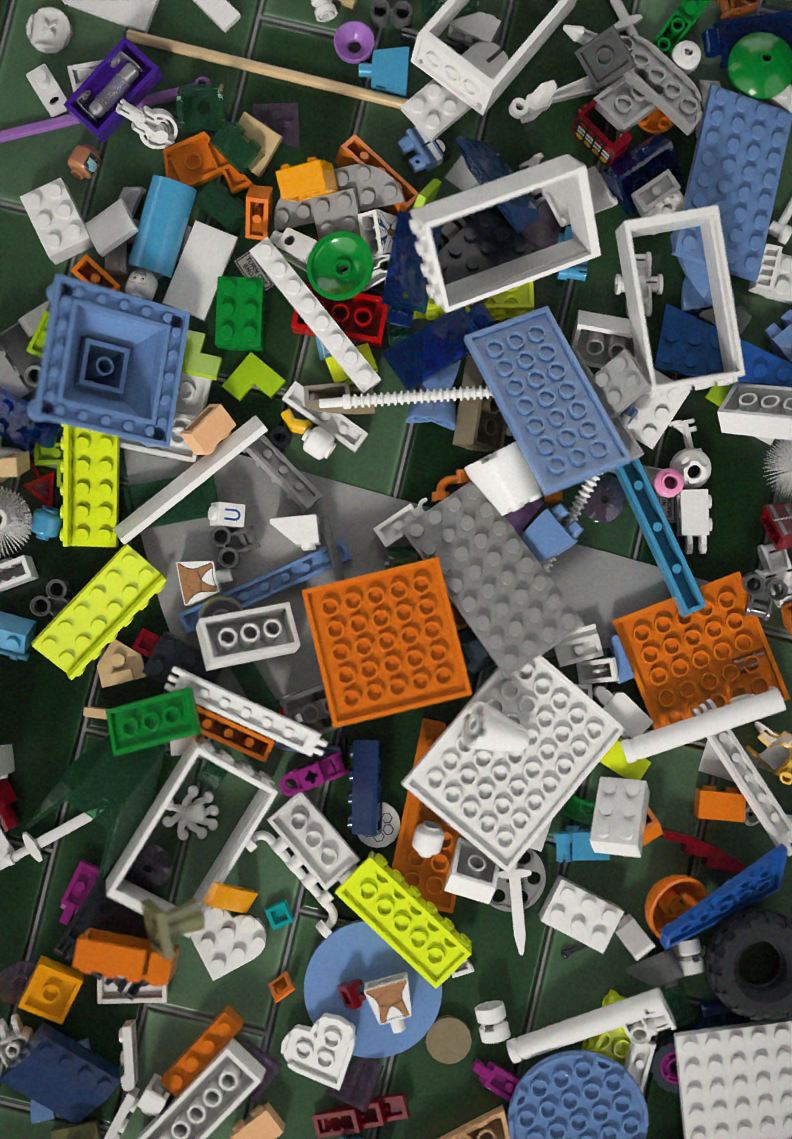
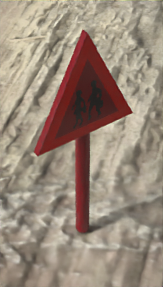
M29 451L30 465L36 480L23 486L46 505L53 507L55 472L41 477Z

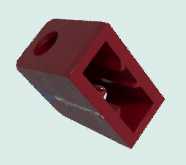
M792 503L765 504L760 520L776 551L792 547Z

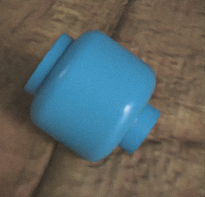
M42 505L41 508H37L34 511L30 529L36 533V538L48 541L49 538L58 536L63 522L59 514L60 510Z

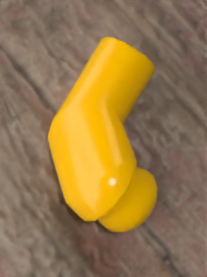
M290 409L280 414L288 429L293 433L304 434L308 428L311 430L313 428V424L309 419H295Z

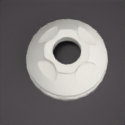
M686 448L679 451L670 462L669 468L681 473L684 479L683 488L695 489L702 486L711 474L709 458L704 452L696 448ZM693 465H697L700 468L699 474L693 478L689 477L688 469Z

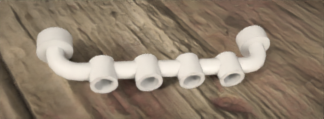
M267 831L254 832L245 846L247 850L253 852L258 847L256 842L258 840H265L285 862L287 867L300 879L302 884L313 894L316 900L329 913L328 920L325 922L321 919L315 925L317 930L326 939L333 933L332 928L338 919L337 909L331 902L334 899L333 895L328 890H321L316 885L318 881L310 872L306 873L301 868L303 863L295 854L291 856L286 849L289 846L280 836L276 839Z

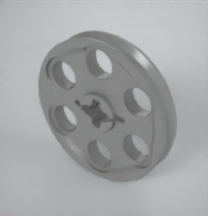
M532 848L526 850L530 854L529 861L526 863L518 861V868L538 872L540 880L536 884H531L528 882L527 877L521 878V889L528 895L527 900L523 903V910L533 905L539 899L546 881L544 865ZM498 877L496 889L503 890L505 897L500 902L494 901L491 898L489 904L499 910L512 912L509 882L505 878Z

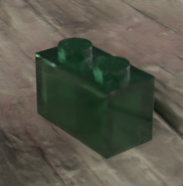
M226 121L209 142L241 175H248L265 156L261 152L262 147L255 139L251 138L250 140L244 134L246 130L240 123Z
M211 180L194 201L202 212L224 231L232 235L246 219V204L238 197L234 199L230 196V191L222 183L216 184Z

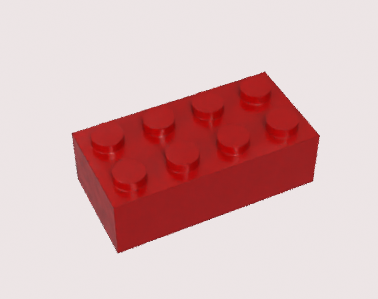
M305 283L353 344L362 345L368 342L369 347L382 349L389 310V298L359 293L350 299L335 301L321 296L311 284ZM294 309L291 326L293 333L317 337Z

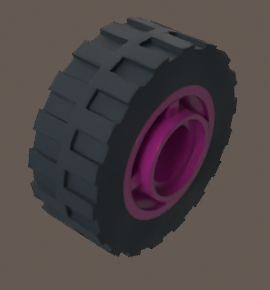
M673 1036L663 1037L659 1042H656L649 1069L658 1086L663 1087L665 1091L677 1093L679 1092L677 1067H670V1064L676 1061L675 1041Z

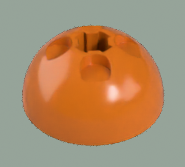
M670 875L656 882L648 892L645 900V916L653 933L658 938H661V930L665 925L673 922L709 896L705 886L697 879L687 875Z

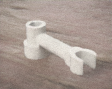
M792 198L779 221L773 220L768 230V234L778 238L777 241L786 245L792 234V227L787 225L792 216Z

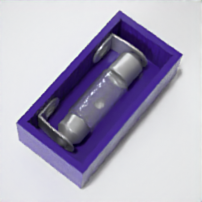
M124 37L64 103V106L77 121L104 144L126 119V117L116 112L117 104L123 105L120 103V100L124 99L137 107L163 76L159 68Z

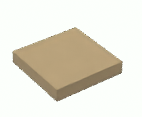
M244 112L223 152L261 177L283 137L247 112Z

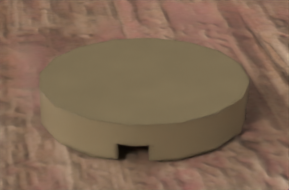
M451 1015L435 1019L425 1038L427 1050L431 1056L440 1063L445 1064L457 1063L465 1058L472 1042L470 1029L466 1023Z

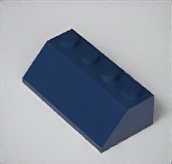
M354 740V745H350L349 755L353 759V768L349 769V782H353V790L349 791L348 803L352 805V814L348 815V828H352V834L378 836L382 833L384 741Z

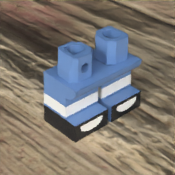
M416 126L412 129H407L406 136L398 142V148L403 155L412 150L415 152L416 156L409 160L410 167L414 173L426 169L428 172L451 157V150L441 135L431 142Z

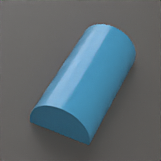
M158 175L152 176L138 225L139 232L136 233L128 265L172 278L196 196V189L170 178Z

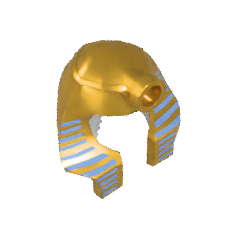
M756 721L754 723L755 728L760 732L757 738L767 746V749L758 754L747 745L743 748L755 767L780 776V780L784 784H792V735L786 731L779 734L761 721Z

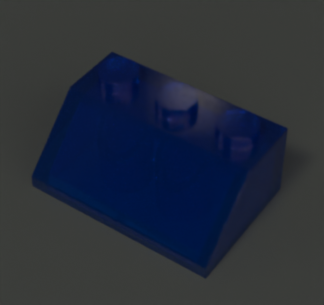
M657 133L602 170L611 194L617 198L619 205L628 216L637 211L631 194L664 171L669 169L677 182L683 179L672 141Z

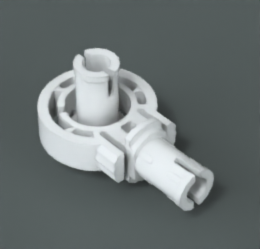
M120 100V103L123 105L118 103L116 112L132 121V130L139 133L142 142L146 146L153 149H163L174 144L178 129L173 116L168 111L160 108L151 109L146 105L138 109L126 100Z

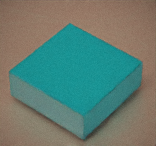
M286 899L264 908L273 931L295 920Z

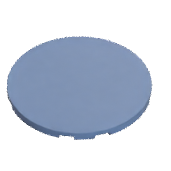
M363 919L335 929L326 939L324 938L317 946L306 970L304 998L313 1024L324 1013L342 1016L355 1025L356 1042L352 1055L363 1058H384L409 1049L429 1031L441 1005L442 984L435 989ZM407 971L412 1016L404 1018L406 1030L400 1033H393L391 1023L379 1024L368 999L363 1001V1006L356 1010L346 1008L337 985L344 981L349 982L361 979L363 985L357 989L359 994L364 992L366 982Z
M588 1050L559 1052L535 1064L517 1084L510 1100L507 1119L510 1139H646L647 1127L649 1126L647 1105L641 1089L633 1076L612 1058Z

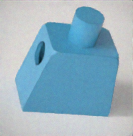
M409 47L374 50L372 63L359 62L358 76L371 77V89L374 91L406 98Z

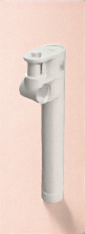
M770 686L767 692L758 695L753 693L751 695L743 694L729 700V705L632 737V739H627L620 743L629 764L637 761V759H643L784 711L786 708L783 698L776 687Z
M658 987L518 1036V1038H512L507 1040L506 1045L509 1056L515 1064L524 1059H530L622 1026L631 1042L636 1045L648 1043L651 1036L657 1035V1031L669 1027L672 1030L677 1028L672 1012Z

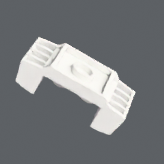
M765 244L758 279L754 282L750 281L748 291L762 295L765 298L792 305V256L782 254L783 247Z

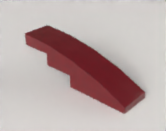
M661 827L663 834L660 837L664 840L681 843L680 850L684 853L702 856L701 863L706 867L734 873H741L747 868L729 854L703 840Z
M401 1092L314 1113L312 1119L318 1139L360 1133L364 1128L384 1126L387 1121L408 1119L411 1114L406 1094Z

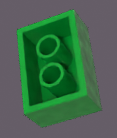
M218 276L215 345L218 350L263 351L266 290L263 278Z

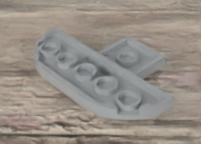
M634 34L631 37L621 36L637 66L593 98L597 102L595 109L622 135L657 108L687 136L690 135L702 114L701 95L694 82L648 40Z
M366 164L349 165L334 169L338 192L299 202L285 201L280 196L275 209L274 226L275 230L282 231L287 227L295 228L315 223L319 240L330 233L338 231L351 232L361 237L357 214L406 201L399 184L382 169Z
M570 346L632 458L631 461L644 455V452L619 414L653 386L629 350L624 349L593 375L577 348Z

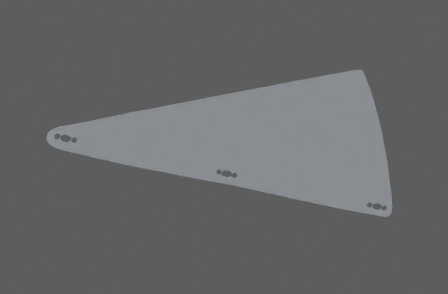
M123 448L135 511L195 463L149 455ZM240 454L140 532L148 562L159 570L167 580L164 588L157 595L170 632L200 649L197 631L186 635L177 614L208 599L190 606L184 605L176 563L215 561L218 570L226 568L218 560L219 552L224 548L215 545L210 537L213 528L217 527L210 526V520L208 519V510L211 507V503L244 504V527L253 525V534L256 542L261 546L256 550L240 554V564L236 568L231 569L233 581L220 583L222 593L327 546L320 517L325 515L329 516L335 542L343 539L352 560L341 564L345 579L423 561L405 535L385 548L373 528L410 503L414 509L418 507V504L299 471L322 495L321 499L304 514H316L318 516L321 545H317L316 550L303 551L301 547H298L270 524V519L303 516L301 508L293 499L289 500L286 497L288 494L277 483H272V478L261 466L258 468L255 465L256 461L253 458ZM199 455L198 460H200L205 455ZM422 505V508H423V510H425V511H427V510H429V509L431 508V507H427V506H423V505ZM228 528V529H229L232 533H234L235 531H237V530H239V529H241V528ZM522 530L519 536L522 537L525 531ZM220 531L217 534L216 538L219 543L227 540V532ZM574 544L571 548L555 556L556 561L552 562L553 567H549L550 572H547L581 618L584 626L596 625L602 649L610 648L609 635L616 634L611 622L612 620L672 597L657 566ZM233 552L226 553L224 556L225 563L232 564L235 561V554ZM333 569L243 609L249 610L289 602L301 646L292 654L228 666L217 686L257 703L282 699L284 696L323 682L302 590L336 582ZM694 577L698 587L709 583V581ZM551 648L541 656L544 658L556 656L554 648Z

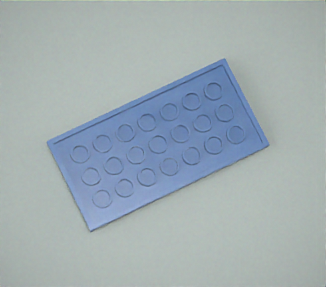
M712 85L708 89L681 211L718 205L729 274L754 282L758 279L791 127L792 113ZM700 226L677 230L671 255L707 266Z
M548 306L465 335L464 342L544 496L630 463L632 458Z

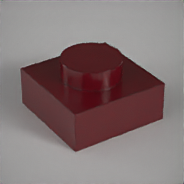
M142 628L132 648L150 658L161 637L146 628Z

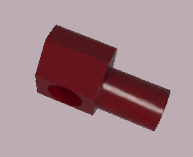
M8 779L0 782V823L5 832L20 824L10 803L18 800Z

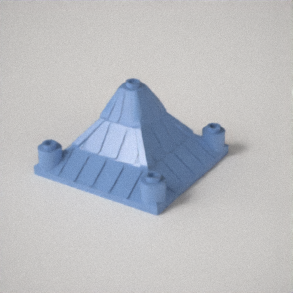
M55 275L54 282L47 288V297L51 302V309L36 398L31 400L27 407L29 417L36 422L50 421L139 441L147 447L159 446L169 448L190 312L64 275Z

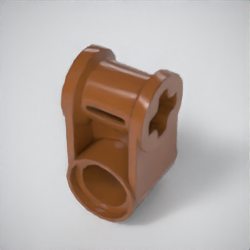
M715 0L716 4H719L722 13L720 16L722 22H728L754 13L760 0H753L754 2H748L747 0Z

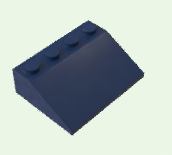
M461 136L456 138L468 170L480 185L513 174L507 163L504 165L499 160L501 156L495 147L490 149L484 141ZM525 193L495 204L517 234L540 218L538 203L533 197L528 198Z
M43 1022L1 1075L0 1082L77 1124L108 1099L121 1082L119 1066Z

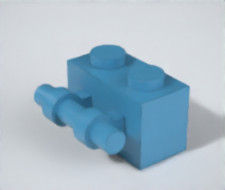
M0 611V654L9 656L11 660L18 661L20 659L27 661L29 652L26 651L35 639L36 621Z

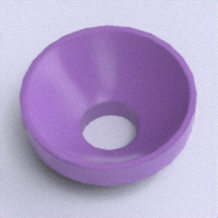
M350 21L341 25L336 31L334 47L338 56L345 62L352 64L363 62L373 52L374 35L366 24ZM356 42L360 44L361 50L358 53H351L348 50V46Z

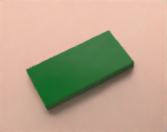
M193 687L179 689L105 710L113 756L201 734Z

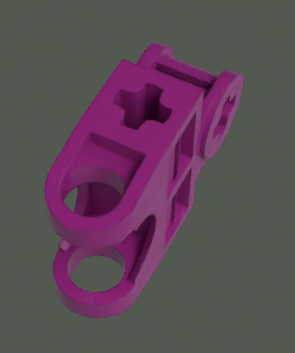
M341 750L287 772L279 784L281 792L287 796H293L349 773L340 756L342 754ZM310 772L316 773V776H310ZM287 779H294L297 787L288 786Z

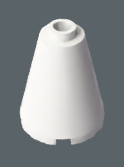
M478 701L468 710L467 713L471 715L468 721L464 720L461 731L462 743L467 745L466 747L470 749L521 752L529 745L530 736L527 729L490 705Z

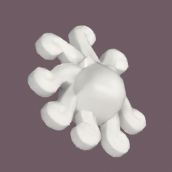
M191 785L188 788L189 794L185 796L182 804H174L173 799H171L166 807V810L176 811L177 813L173 817L165 816L162 820L165 827H171L178 822L177 835L180 840H186L189 837L185 826L191 831L196 832L199 839H204L207 836V830L204 827L198 826L197 823L207 825L212 831L218 827L216 819H209L206 816L209 814L212 816L218 815L219 808L216 805H210L205 809L204 806L205 803L213 801L214 794L211 791H207L203 797L196 799L192 803V799L198 795L199 789L197 786Z

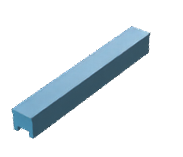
M639 458L615 468L616 476L681 618L703 609L706 603Z

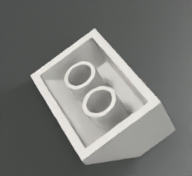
M578 310L571 346L577 348L588 366L603 368L624 349L629 350L631 355L636 357L630 319Z

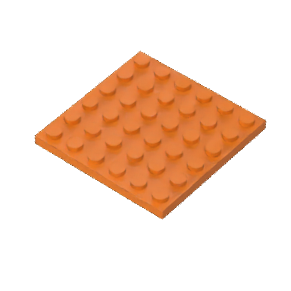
M439 557L302 590L334 728L472 695Z
M740 571L699 586L698 588L706 606L682 618L673 598L670 597L611 621L634 672L635 683L648 716L653 721L652 726L654 730L693 717L691 710L694 708L698 709V705L701 703L705 704L704 702L707 699H711L716 707L720 708L729 705V700L743 694L751 695L753 693L758 695L767 692L770 686H774L779 690L783 701L790 699L758 617L753 615L744 616V609L749 594L742 588ZM765 648L766 653L759 657L749 655L744 659L746 663L749 658H755L758 660L759 665L753 670L743 667L746 673L744 672L740 675V670L737 669L732 659H737L740 656H745L753 651Z

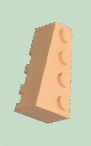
M503 1104L437 1139H510Z

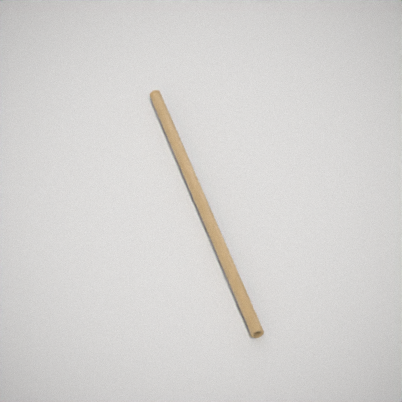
M130 29L126 33V38L130 42L401 109V106L409 100Z

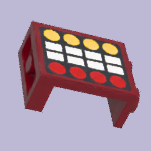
M593 99L588 105L584 103L577 110V117L573 121L574 126L571 133L610 169L625 154L633 137L626 131L619 139L612 143L590 121L597 103Z

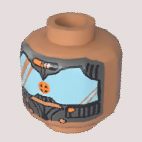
M89 144L77 145L68 158L67 164L71 169V174L76 178L90 179L94 177L101 165V158L98 150Z

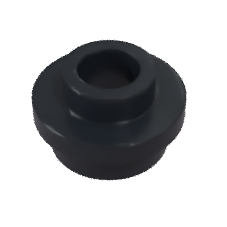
M278 426L270 432L269 440L277 449H284L290 445L292 435L286 427ZM283 434L285 436L284 441H277V436Z

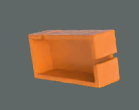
M89 928L77 940L72 967L78 968L81 973L91 974L94 971L102 973V976L107 978L126 977L127 981L135 983L144 979L151 986L163 987L170 982L176 972L181 945L172 944L175 957L165 960L150 947L148 939Z

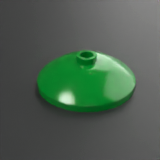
M756 32L743 37L735 44L728 58L727 70L732 84L740 93L753 99L764 100L779 95L792 81L791 48L782 38L767 32ZM763 57H767L769 61H764Z
M347 231L333 232L324 236L315 244L307 261V275L312 287L321 296L335 301L347 300L358 295L369 283L374 269L373 254L368 244L360 236ZM345 267H348V271L345 274H343V269Z

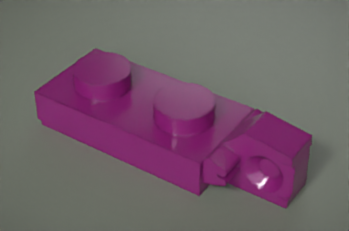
M84 859L80 861L60 902L62 903L60 908L64 909V912L59 922L65 925L71 923L74 915H76L96 880L101 875L103 868Z
M476 1058L471 1065L472 1071L480 1075L478 1079L483 1083V1086L510 1102L513 1092L521 1079L496 1063L489 1061L486 1064Z

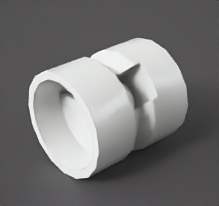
M689 937L670 947L671 950L673 949L684 975L698 974L706 971L704 959L699 955V952L702 951L699 937Z
M488 1001L475 1007L477 1022L481 1024L479 1032L483 1043H498L511 1036L508 1021L504 1020L506 1010L503 1001Z

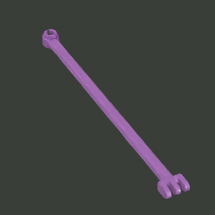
M199 77L193 84L148 94L136 108H143L145 105L149 107L196 95L203 98L208 97L213 90L211 81L206 77ZM206 83V86L200 88L199 84ZM71 114L1 130L0 143L80 124V122Z

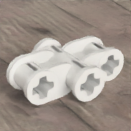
M646 252V254H635L644 314L646 317H650L652 313V292L662 294L663 275L651 276L652 256L651 252ZM616 274L615 294L619 295L621 292H625L623 276ZM626 300V314H627V317H629L628 306H627V300Z
M773 543L766 546L758 545V555L764 570H755L754 572L760 575L764 582L770 578H778L788 587L789 595L783 600L774 601L775 605L781 608L783 604L792 602V570L787 572V570L792 569V561L789 560L787 549L777 552ZM755 578V582L758 586L759 581L757 578ZM776 583L771 586L772 595L780 593L781 584Z

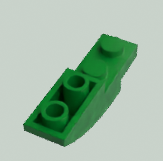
M683 0L652 44L670 58L675 46L685 39L711 0Z

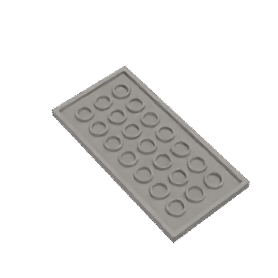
M472 481L401 528V531L422 560L439 557L448 597L507 679L584 626L581 618L504 515L501 516L500 512L497 511Z

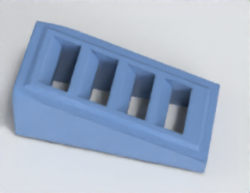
M614 633L609 635L611 657L616 659L619 681L615 682L619 684L634 678L635 675L619 636Z

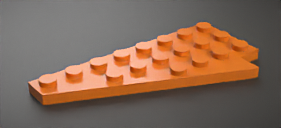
M423 718L412 769L445 731V722ZM408 790L391 869L398 870L409 886H415L426 902H432L439 911L453 913L457 894L444 891L457 840L458 838L468 839ZM424 821L438 823L445 833L440 853L429 858L420 856L412 845L417 825L422 824Z

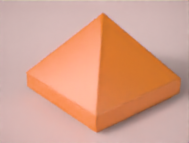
M287 971L268 984L276 1003L295 990Z

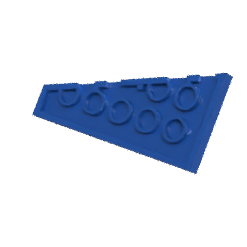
M666 303L654 369L697 377L724 372L717 328ZM740 339L745 375L738 377L737 383L792 387L791 363Z
M783 843L779 844L734 878L726 881L723 886L673 922L665 925L661 930L660 943L666 950L728 918L739 910H743L778 892L781 889L788 853Z

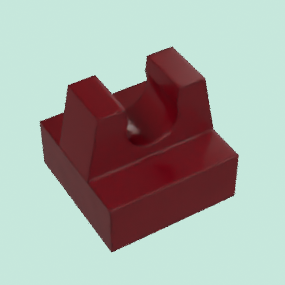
M361 979L349 982L344 981L337 985L346 1008L356 1010L363 1006L362 1002L367 999L365 992L359 994L357 992L358 987L363 985Z

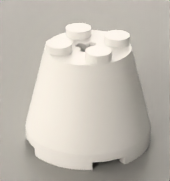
M517 442L464 468L468 477L497 511L500 512L501 516L511 511H516L524 507L526 503L542 497L539 484Z

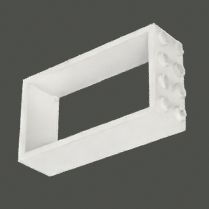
M447 0L418 33L411 62L483 116L572 11L577 0H557L558 3L493 80L437 38L470 0Z
M568 154L410 211L412 219L409 220V224L413 234L416 233L417 242H415V248L418 255L422 256L423 263L420 264L424 277H427L428 285H426L428 296L430 299L433 298L436 305L441 306L446 313L601 256L586 166ZM563 180L573 234L572 239L444 285L430 227Z
M718 205L624 221L615 231L636 361L653 386L643 395L649 394L650 398H656L669 394L670 390H672V394H678L692 390L693 386L695 390H701L715 386L716 382L717 386L738 382V377L744 376L745 370ZM700 226L724 372L656 384L632 238Z
M193 737L107 877L106 896L141 914L143 912L140 902L146 899H151L165 912L177 907L123 879L200 754L259 787V790L193 896L204 915L208 907L202 903V900L212 883L224 882L278 793L274 785L275 782L271 780L272 777L262 770L259 773L251 769L252 765L242 759L239 762L232 758L233 755L225 749L221 748L218 751L212 747L213 743L201 737L199 740ZM190 932V933H187V934H183V935L186 936V937H188V938H190V936H191V934H192L193 932Z

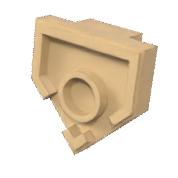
M117 639L110 643L97 665L102 688L148 676L142 673L145 667L143 655Z

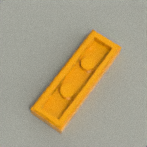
M213 882L202 903L207 907L247 913L258 893L253 889Z

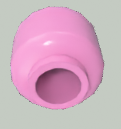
M665 468L653 476L651 483L658 497L672 498L682 491L684 479L677 470Z

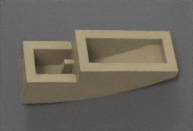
M349 382L304 386L305 408L338 414L375 413L374 404L370 407L364 405V408L361 405H358L357 408L351 406V409L319 407V399L341 398L346 394H350L351 397L356 394L359 397L361 394L360 390L356 386L350 387ZM373 388L367 392L371 396L373 395Z

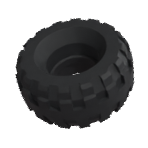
M756 906L739 910L723 921L718 922L714 926L715 929L711 936L707 937L705 956H703L706 978L718 998L732 1011L752 1020L780 1019L782 1014L787 1012L791 1014L792 920L772 909ZM765 941L772 944L776 952V962L772 971L760 980H745L740 975L738 968L742 952L749 945L756 942Z

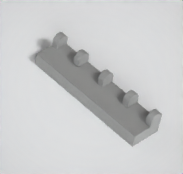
M264 435L260 436L243 450V453L247 452L256 461L255 465L258 468L261 466L272 478L273 484L277 483L288 494L286 497L289 500L293 499L297 503L303 515L321 499V493Z

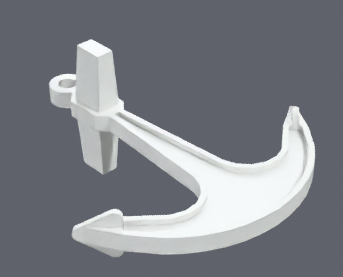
M564 25L563 30L574 42L585 45L599 35L582 26ZM588 76L558 89L555 81L551 80L541 83L533 93L526 96L525 100L523 98H515L509 106V113L512 117L520 119L523 124L535 120L552 103L599 92L595 90ZM619 77L618 79H616L615 81H613L612 83H610L608 86H606L605 88H603V89L600 90L599 92H603L605 89H607L609 86H611L613 83H615V82H616L617 80H619L621 77ZM616 129L617 140L622 136V134Z

